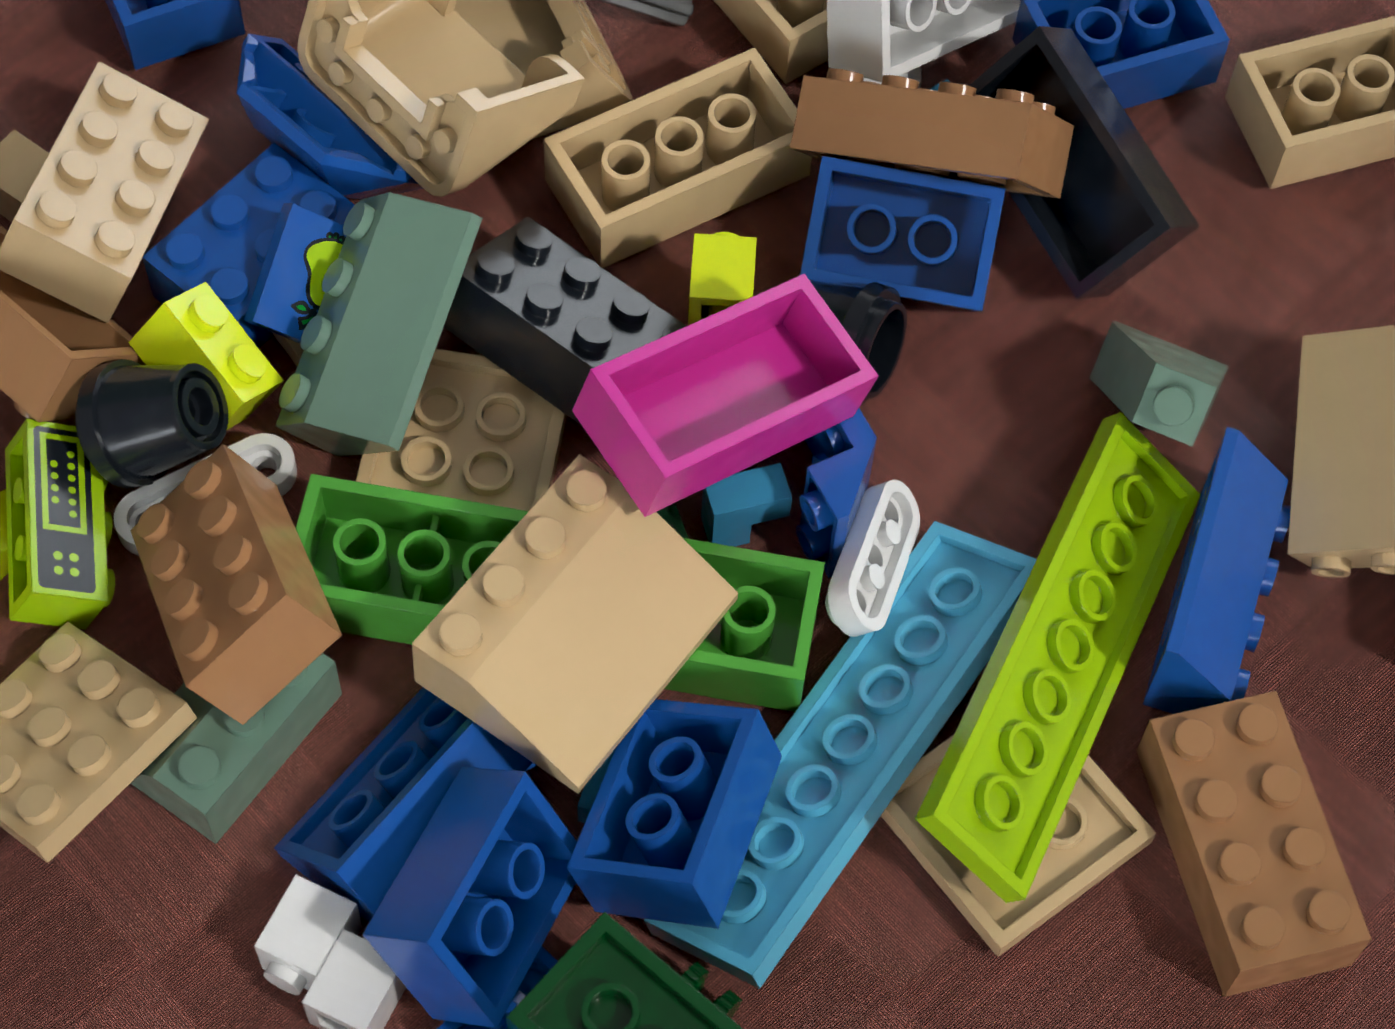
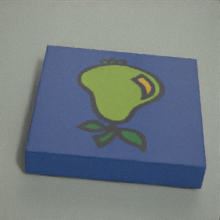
M283 203L244 321L301 343L304 329L309 321L317 315L325 294L322 290L324 275L329 266L338 259L346 238V235L343 233L344 225L297 204Z

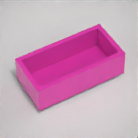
M802 274L590 369L572 412L641 513L646 517L853 417L879 375L807 276Z

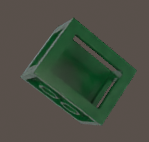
M604 912L511 1011L506 1019L508 1029H743L731 1019L741 1005L742 999L729 990L716 998L712 1003L700 993L709 974V971L698 962L693 963L680 976Z

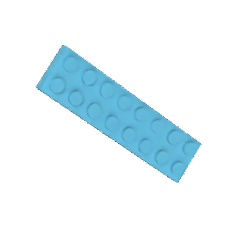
M934 521L909 555L905 572L884 627L857 637L850 636L775 739L782 758L719 928L644 919L651 934L760 989L990 660L1037 559Z

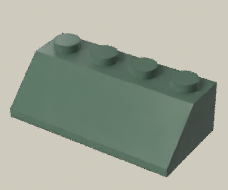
M391 192L361 199L352 207L344 222L343 233L346 235L339 257L329 266L322 281V290L325 294L317 315L309 321L302 334L300 345L304 351L296 372L288 378L281 390L279 406L282 410L275 427L338 457L399 451L483 218L471 212Z

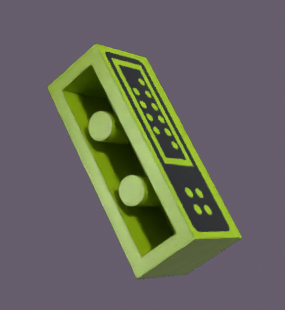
M26 419L5 448L9 620L60 627L68 621L78 629H86L100 611L110 605L115 590L114 571L107 568L106 548L110 542L113 527L111 513L106 512L104 506V490L107 487L108 481L102 477L86 457L78 438L76 426Z

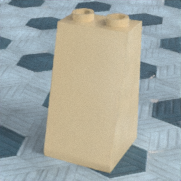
M1395 325L1302 336L1287 554L1311 567V573L1316 576L1344 578L1350 576L1352 568L1369 567L1377 573L1395 575Z

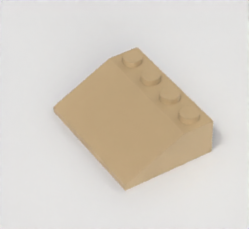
M579 454L412 643L414 681L570 789L579 793L736 602L738 592L657 512L644 517L619 479Z

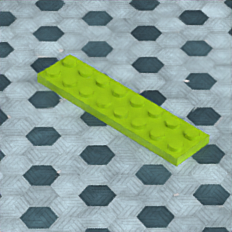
M1122 412L1103 418L915 817L918 823L1005 903L1025 900L1201 495Z

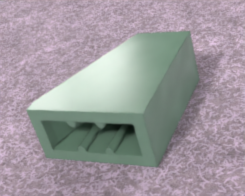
M1113 320L1089 378L1131 422L1193 447L1207 420L1229 366Z

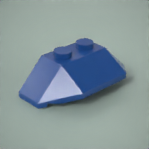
M248 33L242 44L236 93L253 127L271 142V145L276 143L346 198L365 199L388 192L400 194L424 189L308 78L300 64L298 52L283 39Z

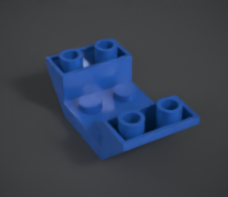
M860 408L853 417L805 439L813 456L812 465L807 467L804 494L800 496L802 511L800 524L796 526V535L804 554L809 560L818 559L820 562H825L824 572L828 578L833 575L870 480L877 437Z

